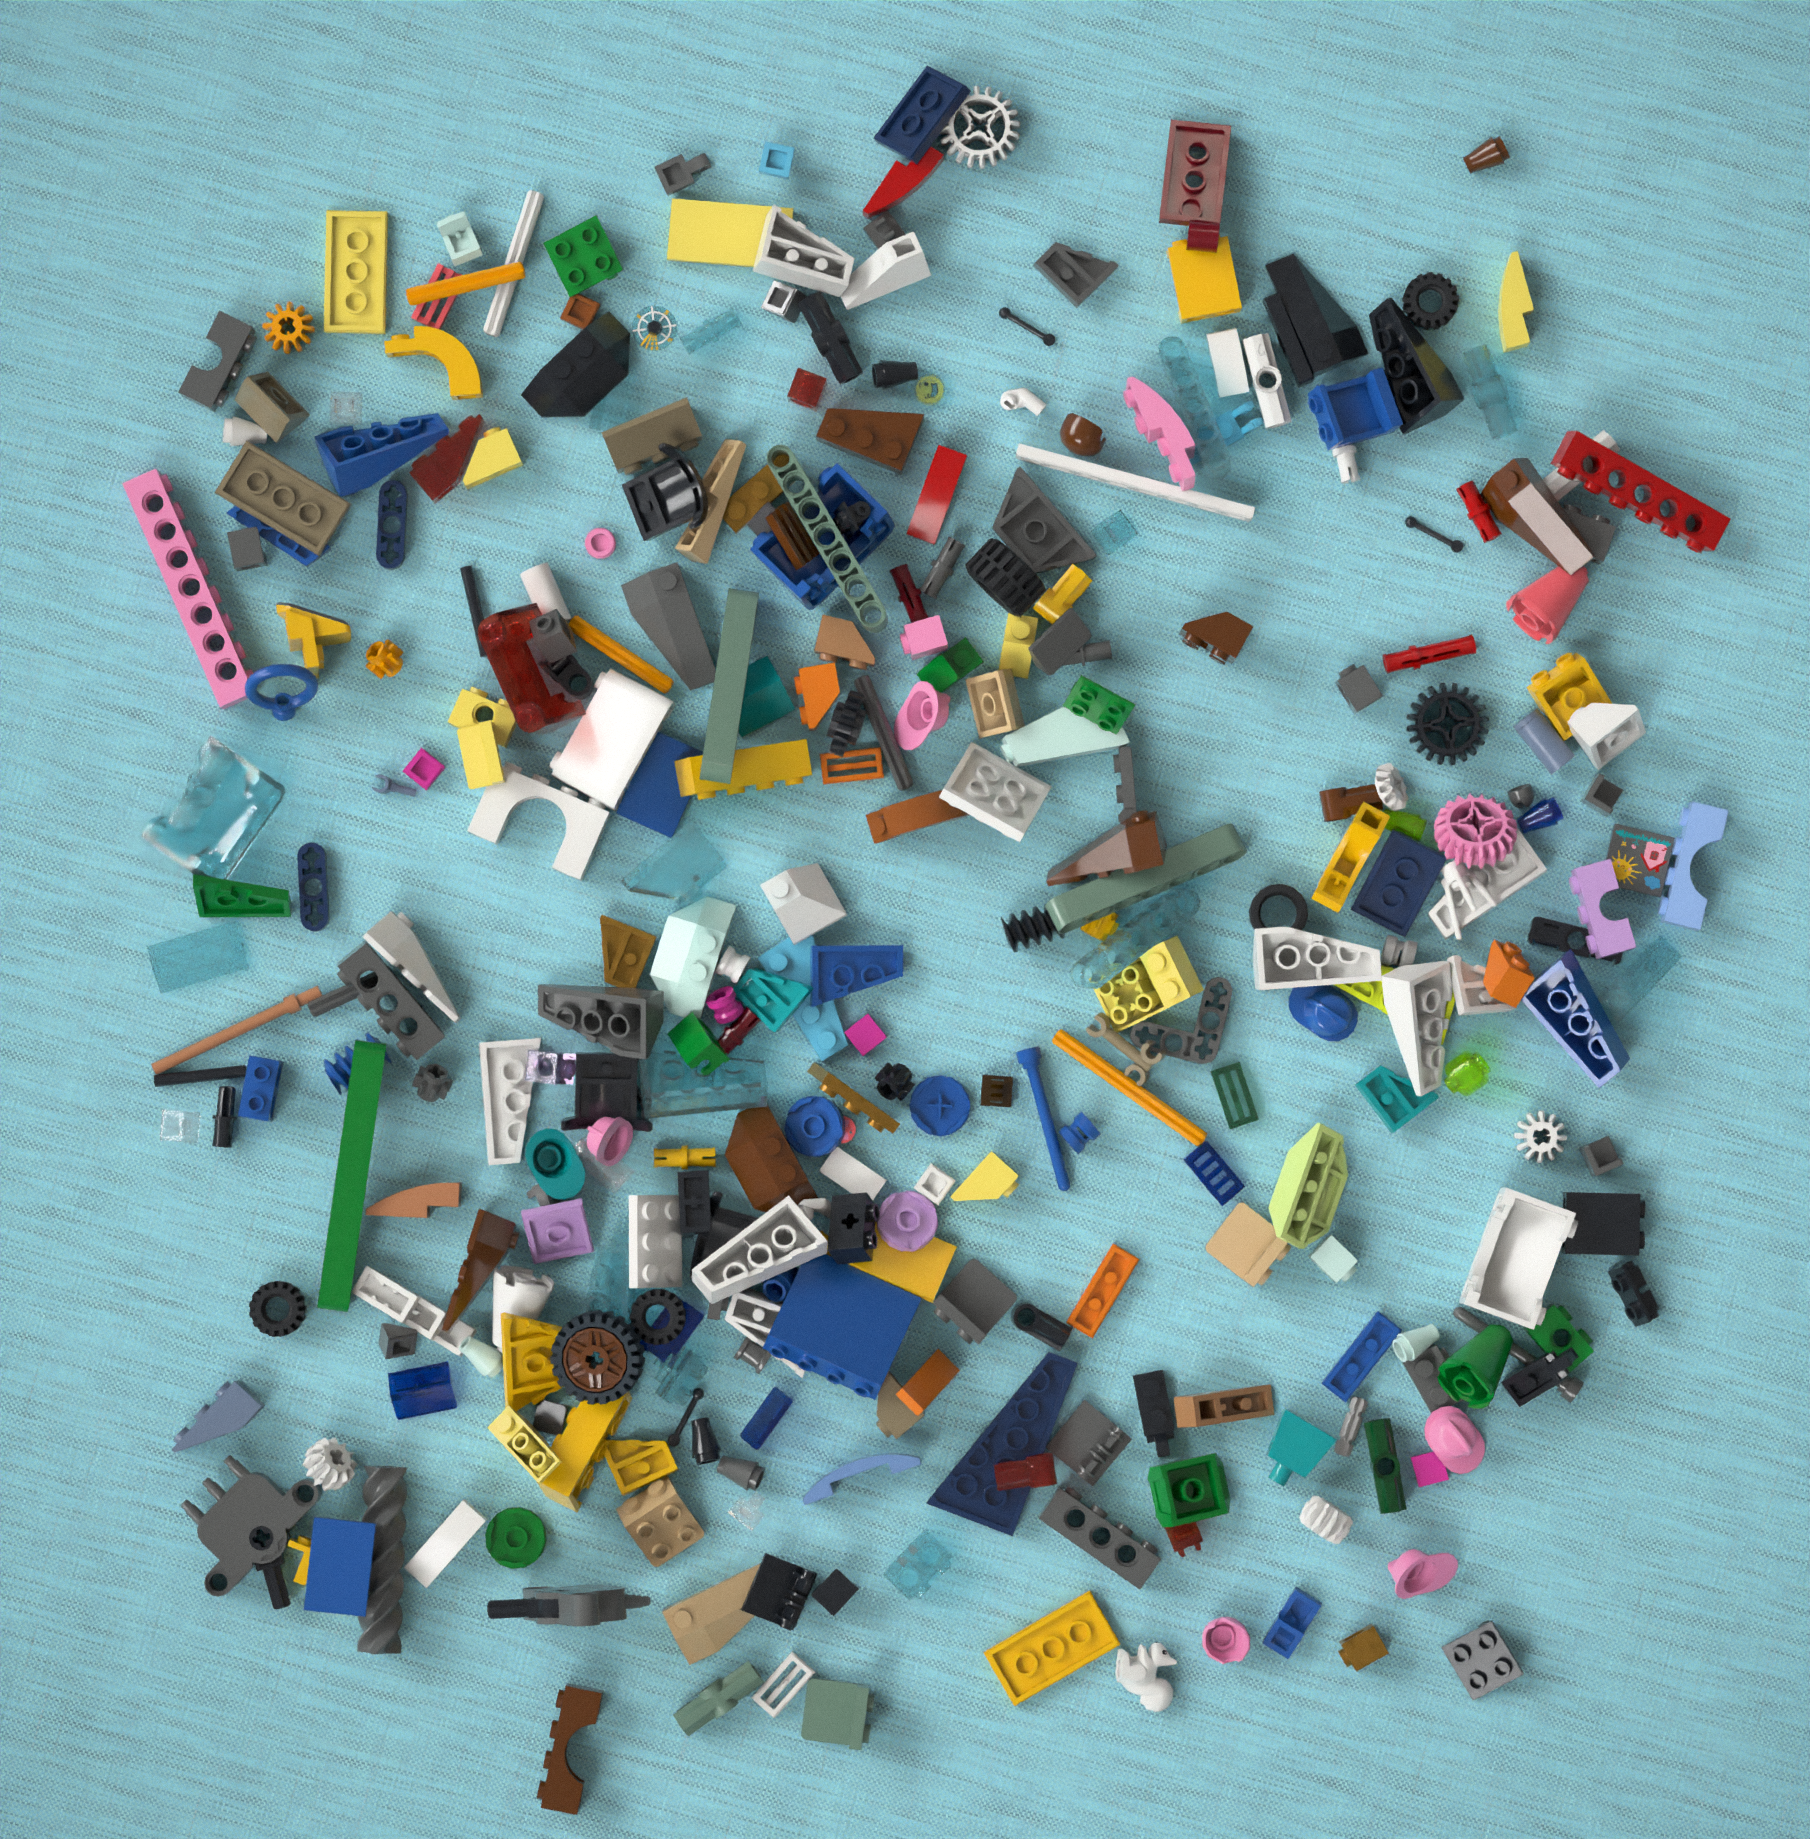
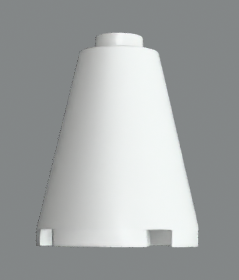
M504 1265L501 1266L500 1270L497 1267L494 1269L492 1343L497 1346L499 1352H502L500 1313L506 1312L537 1320L554 1288L555 1283L550 1277L542 1274L541 1279L533 1276L534 1270L517 1266Z

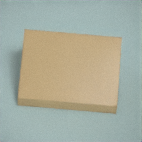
M1011 668L965 679L979 739L1018 730L1025 726Z

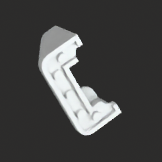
M610 669L608 673L604 671L600 673L594 684V687L598 689L563 753L557 751L549 767L553 769L552 777L617 812L625 793L624 789L628 790L633 776L658 731L663 727L661 722L670 717L676 705L674 701Z
M1501 1187L1478 1246L1459 1303L1533 1330L1536 1324L1541 1326L1547 1308L1542 1307V1298L1562 1243L1565 1242L1567 1237L1573 1238L1578 1225V1221L1574 1220L1576 1213L1512 1189Z

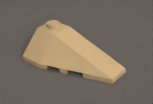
M760 1563L663 1609L662 1613L689 1665L718 1652L755 1616L742 1611L741 1608Z

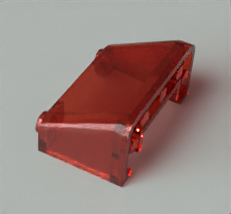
M537 603L490 615L480 622L478 636L518 726L525 732L544 735L586 715L581 700L568 702L564 699L563 692L552 697L550 696L527 642L533 639L529 621L542 615Z

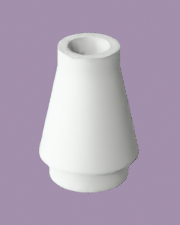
M235 416L232 419L225 418L223 443H230V446L244 445L247 440L252 444H266L267 433L258 424Z

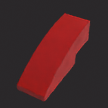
M930 146L917 165L910 161L906 167L896 160L863 209V216L870 219L893 208L911 196L934 174L943 162L944 154Z
M938 445L906 535L935 545L967 460L966 454Z

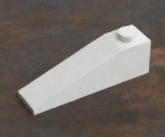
M390 911L367 931L363 938L396 968L398 967L401 973L417 988H420L450 1019L458 1023L461 1019L416 933L410 929L414 923L402 912L396 915Z
M1286 926L1254 929L1253 968L1255 989L1270 990L1382 981L1380 950Z
M1448 961L1404 965L1381 976L1384 1005L1417 1096H1423L1441 1086L1445 1049L1441 1046L1443 1029H1448L1449 1019L1444 1018L1446 1001H1451L1452 998L1450 962Z

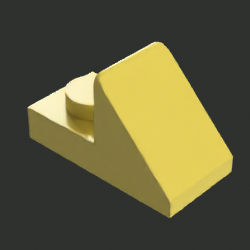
M1008 613L998 670L1011 668L1013 677L1028 679L1032 658L1028 647L1034 643L1038 618L1024 615L1017 617Z

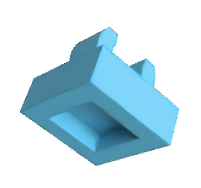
M765 141L759 173L789 180L795 148Z

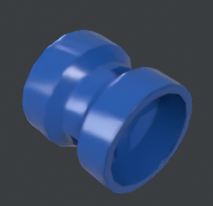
M1082 1112L1074 1117V1122L1070 1126H1064L1058 1131L1077 1154L1085 1149V1144L1089 1140H1095L1101 1135ZM1077 1127L1085 1134L1084 1137L1076 1129Z

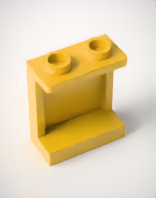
M1219 234L1217 253L1186 250L1187 239L1172 242V247L1167 248L1166 254L1170 262L1179 307L1180 324L1239 313L1242 305L1228 236L1220 237Z

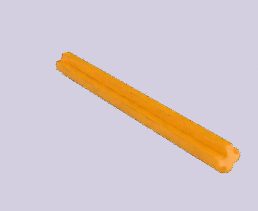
M1060 1029L1052 1039L1053 1044L1194 1145L1200 1146L1204 1142L1207 1133L1144 1087L1136 1085L1137 1082L1128 1076L1126 1077L1123 1072L1064 1030Z

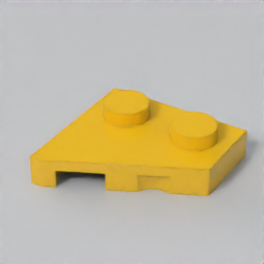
M609 1440L608 1448L604 1454L623 1496L679 1470L666 1441Z

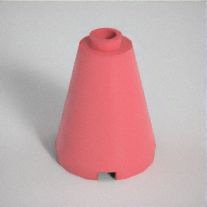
M1558 566L1511 596L1506 602V608L1508 612L1511 608L1516 614L1513 618L1514 622L1526 634L1537 641L1545 638L1547 639L1545 644H1550L1557 638L1588 584V571L1585 567H1582L1575 574L1569 575Z

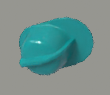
M546 1128L532 1135L526 1145L525 1157L541 1189L555 1199L565 1200L574 1197L581 1191L585 1183V1170L570 1140L557 1129Z

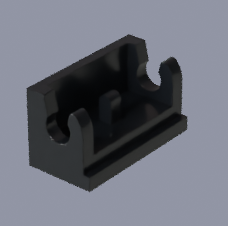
M709 1171L678 1172L680 1233L684 1238H693L697 1234L710 1236L712 1228Z

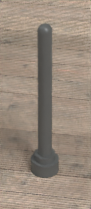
M1456 1307L1453 1311L1455 1318L1478 1333L1489 1326L1462 1307ZM1513 1342L1509 1353L1511 1356L1525 1365L1537 1359ZM1567 1375L1556 1386L1558 1387L1557 1390L1561 1392L1560 1396L1571 1403L1579 1393L1584 1382L1575 1376L1571 1378Z

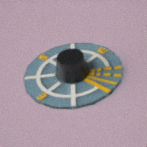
M649 306L636 314L632 322V333L635 341L641 347L647 350L658 351L668 347L673 342L677 334V323L669 310L661 306Z

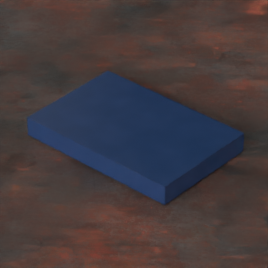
M927 65L873 139L878 144L917 165L971 91L962 83Z
M1393 828L1359 891L1351 910L1406 937L1446 862L1445 854Z

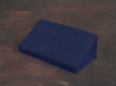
M774 1387L741 1432V1438L752 1448L759 1450L793 1403V1398L779 1388Z

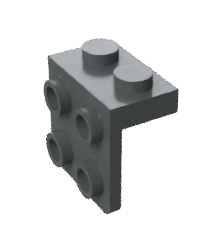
M972 1259L933 1301V1304L937 1307L933 1312L946 1324L952 1320L960 1328L956 1333L968 1344H971L973 1340L980 1344L987 1336V1333L1016 1302L1017 1296L978 1260Z

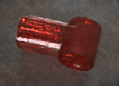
M1053 1453L1027 1456L1024 1460L993 1464L998 1491L1026 1486L1038 1488L1057 1484Z

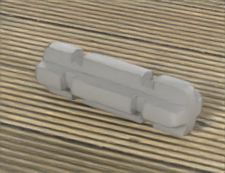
M1359 1397L1351 1398L1348 1407L1350 1412L1346 1413L1339 1433L1341 1438L1337 1440L1334 1448L1335 1453L1345 1457L1351 1455L1353 1449L1352 1441L1356 1440L1363 1419L1361 1415L1365 1413L1368 1405L1366 1400Z

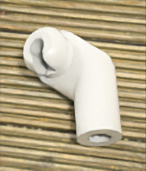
M1027 388L1008 390L1002 394L1000 404L1005 410L1026 407L1036 416L1047 405Z
M826 1198L803 1199L798 1204V1207H800L809 1220L813 1219L814 1212H819L830 1219L831 1202Z

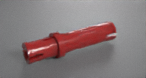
M1471 634L1421 647L1412 645L1409 646L1408 650L1383 654V664L1387 674L1412 667L1414 670L1421 668V665L1476 654V644Z

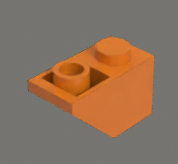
M835 662L799 668L800 676L794 677L797 695L803 694L805 706L799 707L802 725L808 724L809 731L817 729L840 696Z
M1494 939L1490 947L1483 984L1490 997L1516 1008L1535 977L1529 968L1530 964L1523 958L1522 950L1517 945L1508 941L1504 944Z

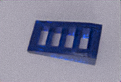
M1207 1140L1182 1159L1221 1206L1226 1204L1245 1187ZM1208 1152L1210 1157L1197 1167L1194 1162ZM1216 1161L1219 1166L1205 1177L1202 1171ZM1223 1170L1227 1175L1213 1186L1209 1181ZM1229 1180H1232L1234 1185L1220 1195L1218 1190Z

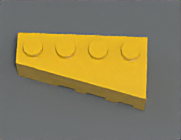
M630 1392L607 1404L600 1405V1403L592 1405L587 1404L588 1401L584 1400L579 1403L577 1408L573 1407L566 1419L567 1427L563 1434H558L555 1437L551 1446L562 1462L541 1485L538 1483L545 1497L578 1513L582 1502L577 1499L582 1489H589L593 1482V1466L595 1462L598 1463L604 1459V1454L609 1445V1440H607L608 1434L612 1436L616 1434L632 1400Z

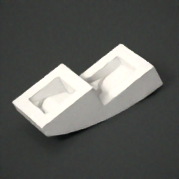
M1232 328L1206 334L1219 398L1249 392L1237 329Z

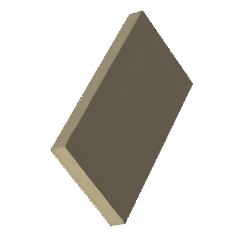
M247 440L214 492L319 557L352 506L351 503Z

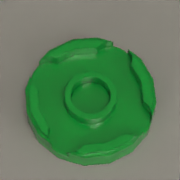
M522 1507L507 1508L497 1513L489 1522L485 1533L486 1548L491 1557L500 1565L511 1569L525 1568L534 1563L543 1553L547 1542L546 1528L541 1518L533 1511Z

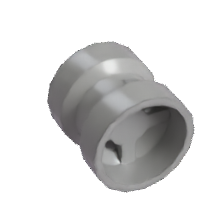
M1387 935L1380 958L1381 965L1390 966L1393 964L1399 967L1413 965L1417 942L1410 940L1402 942L1395 936Z

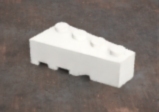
M788 1195L692 1269V1282L708 1301L713 1304L826 1254L828 1241Z

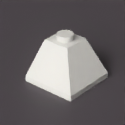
M1590 703L1587 707L1577 709L1572 714L1570 720L1567 721L1572 735L1597 770L1646 733L1639 709L1635 705Z
M818 863L785 870L760 885L794 945L847 916L846 911Z

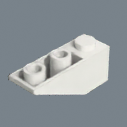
M914 231L886 242L850 275L848 287L841 295L846 310L931 276L923 250Z

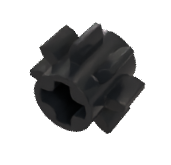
M887 1062L874 1078L879 1082L877 1084L878 1092L888 1100H894L897 1097L902 1101L915 1086L911 1082V1071L900 1063L892 1066Z

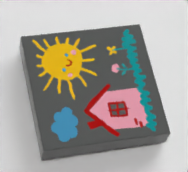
M1614 824L1606 860L1611 859L1619 888L1660 898L1675 838Z

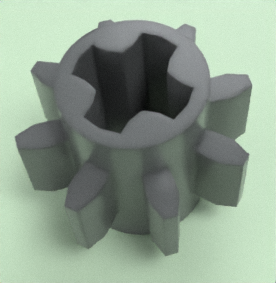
M430 1064L426 1068L420 1066L418 1074L415 1075L412 1086L418 1087L417 1095L428 1102H435L439 1098L444 1100L453 1083V1080L447 1078L448 1071L438 1064Z

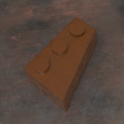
M827 408L816 435V440L902 475L924 421V414Z

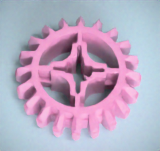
M1469 793L1467 799H1463L1458 795L1455 802L1447 801L1445 808H1440L1434 823V839L1438 843L1439 852H1445L1446 860L1455 858L1456 866L1462 862L1466 863L1468 869L1472 865H1478L1482 869L1485 863L1493 867L1496 860L1503 862L1506 854H1511L1513 845L1517 840V823L1513 819L1512 810H1506L1505 802L1496 804L1495 797L1489 800L1485 799L1483 793L1479 798H1474Z

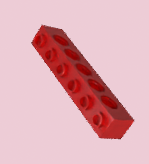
M1577 430L1566 432L1550 463L1559 468L1557 471L1559 475L1572 481L1574 478L1584 483L1583 488L1595 495H1599L1601 492L1610 498L1608 502L1622 510H1625L1626 507L1636 512L1634 515L1636 519L1649 525L1651 522L1659 525L1661 533L1673 539H1676L1677 536L1687 541L1685 544L1687 548L1700 554L1703 551L1715 550L1731 518ZM1587 456L1593 463L1589 473L1583 467V461ZM1613 471L1618 475V483L1615 487H1612L1609 483V475ZM1638 486L1644 491V497L1640 502L1635 498V490ZM1664 500L1669 504L1670 508L1667 516H1663L1660 511V506ZM1690 515L1695 520V526L1692 531H1689L1686 527V520Z

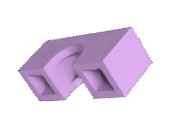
M1611 859L1572 870L1569 884L1573 895L1578 894L1581 906L1577 907L1581 924H1586L1589 936H1586V943L1590 954L1595 953L1596 959L1636 948L1628 918L1617 921L1609 920L1602 915L1599 908L1600 899L1605 893L1619 889Z

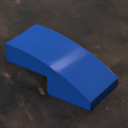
M1295 1587L1262 1643L1289 1659L1304 1636L1305 1630L1320 1609L1322 1602Z

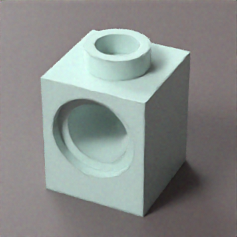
M1328 1235L1308 1256L1335 1283L1340 1279L1346 1282L1357 1270L1354 1265L1358 1260L1332 1235Z

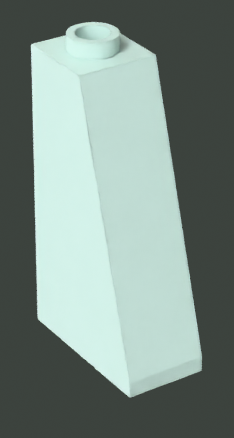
M1062 707L1004 736L1002 739L1004 745L1000 746V749L1008 763L1012 761L1015 767L1118 749L1119 747L1126 746L1130 741L1123 727L1115 735L1110 731L1102 730L1090 720L1073 714L1068 708Z

